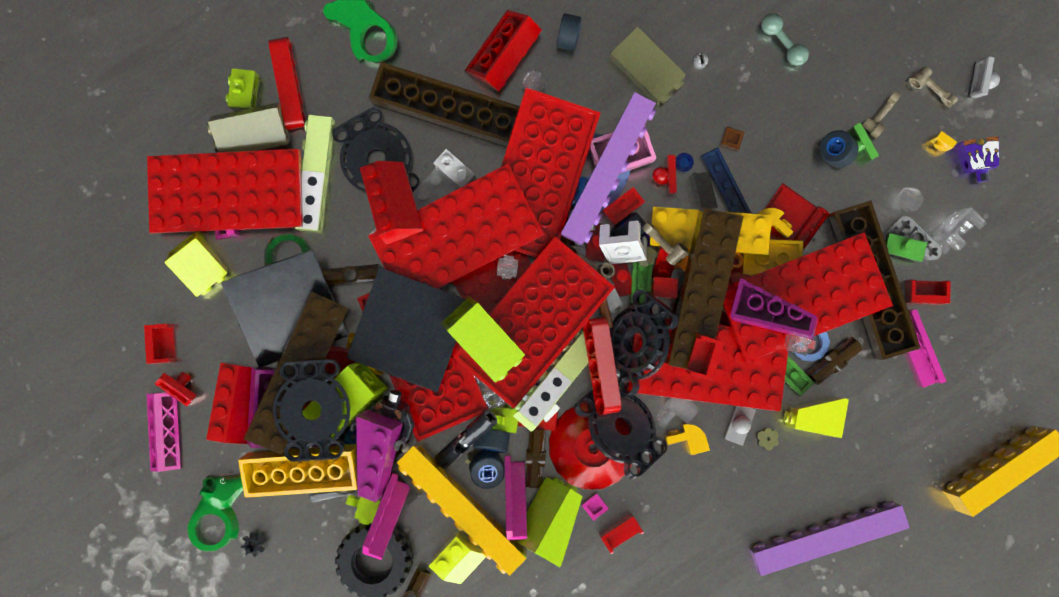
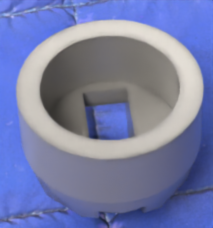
M703 52L697 53L692 60L694 67L698 69L704 68L708 63V56ZM700 56H702L704 64H701Z

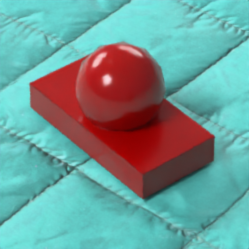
M668 155L665 158L666 167H657L653 171L652 177L658 185L666 184L667 196H674L677 192L676 156Z

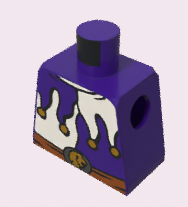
M999 136L966 140L955 145L964 173L976 172L977 183L989 181L988 170L999 166Z

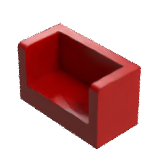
M632 187L603 209L602 215L613 228L640 208L645 201L636 189Z
M652 278L651 294L661 300H674L677 298L678 279Z
M905 280L906 303L950 304L951 281Z
M174 324L144 325L146 364L176 362Z
M697 333L686 372L689 375L713 381L725 342Z
M632 513L600 532L599 535L612 554L614 548L637 533L641 535L644 532Z

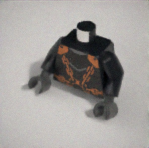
M391 390L389 396L375 400L365 411L370 410L403 423L399 440L394 444V450L398 451L400 445L403 444L402 452L405 453L409 449L407 440H410L415 423L410 412V405L400 401L402 393L398 390ZM356 423L351 426L352 432L356 428Z

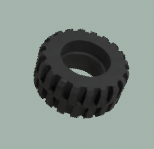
M361 523L353 528L338 546L336 551L338 554L335 557V564L338 566L336 574L341 576L340 583L342 586L346 584L349 587L347 591L350 594L353 591L357 593L356 597H386L388 594L391 596L404 584L412 567L413 552L409 547L411 545L410 541L405 539V533L402 530L399 532L395 525L387 545V549L392 556L391 569L384 576L374 577L367 575L358 565L357 552L364 544L372 523L370 525Z

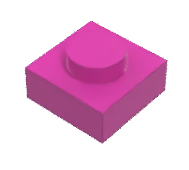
M597 493L581 504L593 521L609 509Z

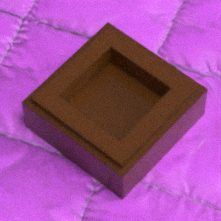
M727 126L720 146L738 151L745 132Z

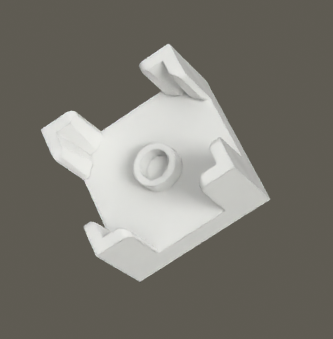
M639 221L629 222L628 235L610 237L609 224L600 225L599 246L608 263L617 264L647 260V239L642 237L640 240L641 226Z

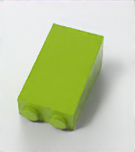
M470 296L440 323L495 383L498 380L504 379L508 374L507 371L519 365L523 360L522 357L525 356L478 302Z
M358 362L348 365L335 378L343 386L349 397L351 411L347 426L388 389L372 370ZM336 386V389L340 392V394H341V396H342V398H343L344 396H343L341 390ZM312 401L302 411L303 415L309 420H315L321 414V406L318 402ZM345 401V402H344V407H345V409H344V414L347 413V407H346V401ZM345 419L342 420V423L338 428L339 431L342 429Z
M546 477L526 512L527 539H516L513 541L554 565L561 567L583 496L576 492L577 488L567 483L565 486V483L558 478L552 480Z

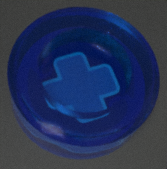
M680 153L676 157V169L682 173L691 170L694 165L693 157L688 153Z

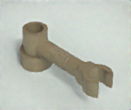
M923 66L918 73H914L911 76L909 83L912 87L921 89L926 84L941 97L946 107L950 108L958 101L955 95L946 92L929 77L932 74L930 68Z
M895 91L874 118L871 119L869 117L862 125L864 129L870 132L873 138L876 139L886 128L880 121L902 96L899 92Z
M647 222L642 227L669 254L666 259L671 265L674 266L681 258L684 259L689 254L688 249L680 242L672 247L651 222Z
M576 246L569 247L605 279L611 278L615 274V268L611 263L598 265L582 255Z

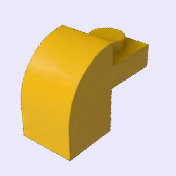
M766 208L756 213L772 215L771 227L773 226L785 238H788L793 233L790 229L792 227L791 224L785 219L782 221L779 219L784 214L783 211L776 208Z
M680 423L682 431L674 429L668 431V435H664L668 445L685 441L688 454L690 455L710 451L705 433L693 424Z

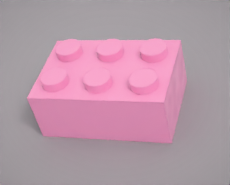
M647 130L642 138H637L635 144L638 147L633 156L629 154L626 160L629 164L625 172L650 164L656 160ZM614 132L592 139L589 151L595 167Z

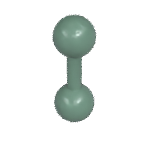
M776 13L767 14L761 22L762 30L768 35L776 34L788 49L787 59L792 65L800 66L804 64L809 57L807 47L802 44L794 45L782 30L783 20L780 15Z

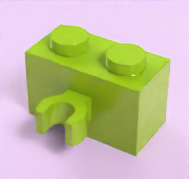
M232 68L231 74L228 76L230 88L229 93L226 94V104L233 111L256 107L260 76L255 71Z
M486 401L489 410L497 418V424L491 429L517 433L518 420L513 417L517 410L513 409L509 404L501 407L497 406V402Z
M349 495L346 504L357 507L354 518L359 519V523L370 525L373 522L382 497L378 501L373 502L363 497L359 498Z

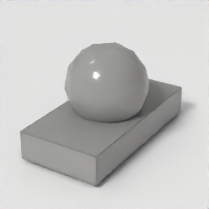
M988 56L976 61L970 97L976 99L988 95V90L995 88L999 84V74L992 71L995 58Z
M735 406L723 439L743 446L747 433L751 429V422L756 410L749 407Z

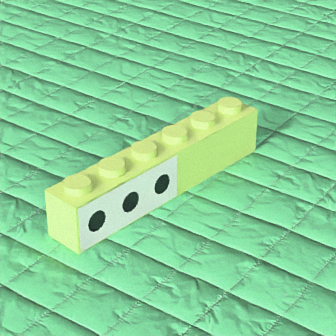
M309 115L308 120L305 121V132L307 134L306 139H303L302 143L304 158H301L303 227H295L299 231L322 233L333 145L332 132L335 128V121L332 117Z
M581 329L573 338L575 342L572 345L569 343L562 351L564 355L561 359L557 357L550 365L552 367L549 373L545 371L539 378L541 383L538 387L534 385L527 393L528 399L526 401L521 400L515 407L517 412L513 417L531 432L539 425L588 364L584 332Z

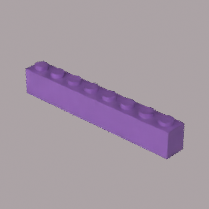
M634 92L561 233L562 236L581 246L584 242H589L593 234L590 232L592 225L597 226L602 217L599 214L601 208H606L611 199L608 196L611 189L615 191L620 182L617 179L619 173L625 172L629 164L626 161L629 154L633 156L638 147L635 144L637 138L644 136L647 127L644 125L647 119L652 120L656 112L653 109L656 104L655 102Z
M894 501L882 504L883 507L877 509L876 507L867 508L864 510V513H852L843 520L833 519L828 521L827 525L812 526L809 528V531H796L787 538L777 537L771 543L756 544L753 549H750L756 571L763 576L908 529L910 527L903 506L894 503Z

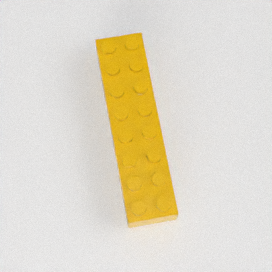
M418 442L397 462L399 465L398 469L405 476L408 474L413 479L412 483L419 490L422 488L427 493L426 497L433 504L436 502L441 507L440 511L447 518L450 516L455 521L454 525L461 532L464 530L469 535L468 539L475 546L478 544L483 549L482 553L489 560L492 558L497 563L496 567L503 574L507 573L510 576L526 560L527 551L517 542L507 540L506 530L445 469L438 466L435 459Z

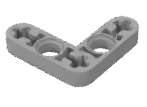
M908 216L898 218L883 233L885 240L888 233L913 239L914 234L919 233L922 236V242H928L924 254L926 260H936L942 254L941 247ZM901 222H907V228L901 229L899 232L896 231L902 226ZM934 248L935 250L933 253L935 255L929 256V249Z

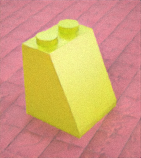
M194 232L169 251L164 262L196 297L200 294L205 295L208 293L215 282L220 283L227 277L226 274L228 272L226 265L200 232Z
M829 397L788 407V411H785L783 418L785 426L842 438L849 399Z
M458 529L432 557L428 567L443 581L461 584L483 561L485 555L478 545L475 546L471 543L468 536Z

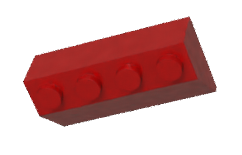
M506 10L464 71L488 88L500 91L509 76L515 71L521 59L527 54L530 46L537 40L542 29L530 16Z
M376 161L361 167L360 171L377 235L386 244H390L423 231L404 163Z
M220 362L206 440L247 444V440H244V435L248 428L252 366Z

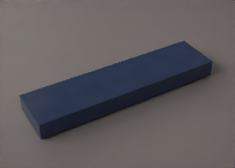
M717 147L701 155L700 157L727 211L752 214L719 148Z

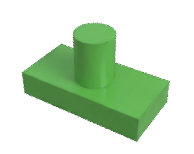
M858 123L853 126L852 130L857 137L856 141L859 147L858 152L864 149L870 161L878 157L879 154L862 124Z
M892 233L887 234L885 242L889 254L918 262L923 261L927 246L926 242Z

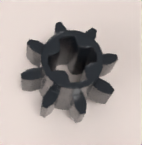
M252 531L249 535L250 538L248 536L242 538L245 543L241 548L245 549V555L253 553V556L256 557L258 551H265V548L262 546L267 540H263L261 537L262 533L255 535L254 531Z

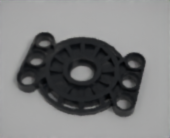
M376 107L369 108L333 130V139L338 144H343L340 151V165L343 174L358 190L366 192L364 188L358 186L355 182L358 181L364 185L360 168L369 164L367 155L374 149L384 152L385 161L404 163L408 178L415 177L417 180L416 185L411 187L412 192L420 185L419 177L415 173H409L412 165V151L408 140L394 126L382 123L384 116L380 109ZM378 112L380 115L379 120L371 121L369 119L370 114ZM356 121L363 123V128L359 131L353 129V124ZM387 128L394 130L398 134L395 136L387 131ZM341 130L346 131L347 134L344 140H338L336 137L337 133ZM401 137L405 141L407 148H404L399 141ZM344 152L347 153V156H346L347 163H345V164H344V160H343ZM407 153H409V161H408V164H406V154H407ZM345 169H349L350 173L353 175L352 179H350V177L347 175Z
M646 290L634 292L632 296L634 306L620 312L613 320L614 327L609 328L615 367L620 372L618 379L619 390L626 395H635L640 388L638 380L651 377L662 367L670 346L668 329L676 328L679 323L678 315ZM641 294L645 295L643 304L639 301ZM657 304L658 312L654 315L652 308ZM668 315L672 317L670 325H667L665 322ZM640 333L643 339L642 347L638 352H635L632 349L631 340L635 334ZM652 369L649 373L644 375V372ZM629 381H631L633 384L631 391H628L627 389V383Z
M334 359L290 361L282 364L280 367V375L287 381L276 394L273 403V417L278 431L290 442L284 450L285 457L290 461L336 459L343 455L345 451L344 444L338 438L348 425L351 406L345 389L334 379L340 372V364ZM329 362L333 363L336 367L333 374H328L325 371V366ZM307 364L315 366L316 370L313 375H308L305 372ZM287 365H292L295 368L293 376L286 375L285 368ZM336 386L341 390V392H342V394H343V396H344L343 398H342L340 392L336 389ZM285 389L286 393L284 394L282 401H279L280 395ZM307 401H316L321 406V414L315 420H309L303 415L302 408ZM345 401H346V407H347V413H346V414H344V409H345V407H344V402H345ZM277 406H280V419H278ZM345 419L344 425L342 429L339 431L338 428L341 425L342 420ZM281 422L283 423L286 430L289 432L288 434H286L285 431L282 429L280 425ZM331 444L339 445V454L333 455L330 452ZM311 445H317L320 448L319 455H311L309 451ZM291 446L299 448L300 454L298 457L290 455L289 449Z
M591 389L575 403L574 409L576 414L581 417H589V432L596 447L611 460L625 463L623 470L629 479L638 478L664 455L668 448L663 438L656 437L655 422L650 410L635 395H626L619 391L621 410L615 413L599 415L595 407L593 389ZM581 403H585L588 406V412L581 409ZM617 418H622L628 424V435H622L616 430L615 421ZM655 442L660 444V452L654 448ZM643 453L648 455L649 463L643 461ZM631 464L636 466L637 474H633L630 471Z

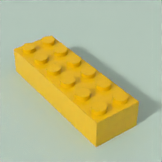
M653 207L652 224L672 247L680 242L687 249H690L699 210ZM726 212L744 216L735 253L768 255L772 215ZM650 237V246L660 247V244Z
M1037 426L1030 427L1022 437L1014 438L1010 441L1009 446L997 450L990 459L981 461L978 464L979 467L965 472L963 478L948 484L947 489L943 493L956 511L974 517L1059 457V433L1057 430Z
M357 444L344 445L345 451L343 455L336 459L290 461L285 457L284 451L282 454L272 450L248 452L238 460L245 497L357 490ZM339 445L330 446L329 450L333 455H337L340 452ZM310 447L309 451L311 455L317 456L320 453V448ZM299 448L289 449V453L293 457H298L300 450Z

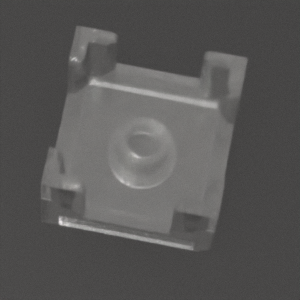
M971 206L954 211L930 235L941 247L943 254L949 252L950 246L955 251H959L966 245V242L956 232L960 230L962 233H966L974 227L968 219L978 229H982L987 224Z

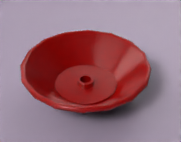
M581 403V409L588 412V406L585 403ZM572 407L557 420L556 431H552L549 437V455L557 473L569 484L585 490L604 489L619 482L625 475L623 470L625 463L611 460L598 448L594 451L590 450V445L595 443L589 432V417L579 416L576 414L574 407ZM617 418L615 421L616 430L622 435H628V424L622 418Z

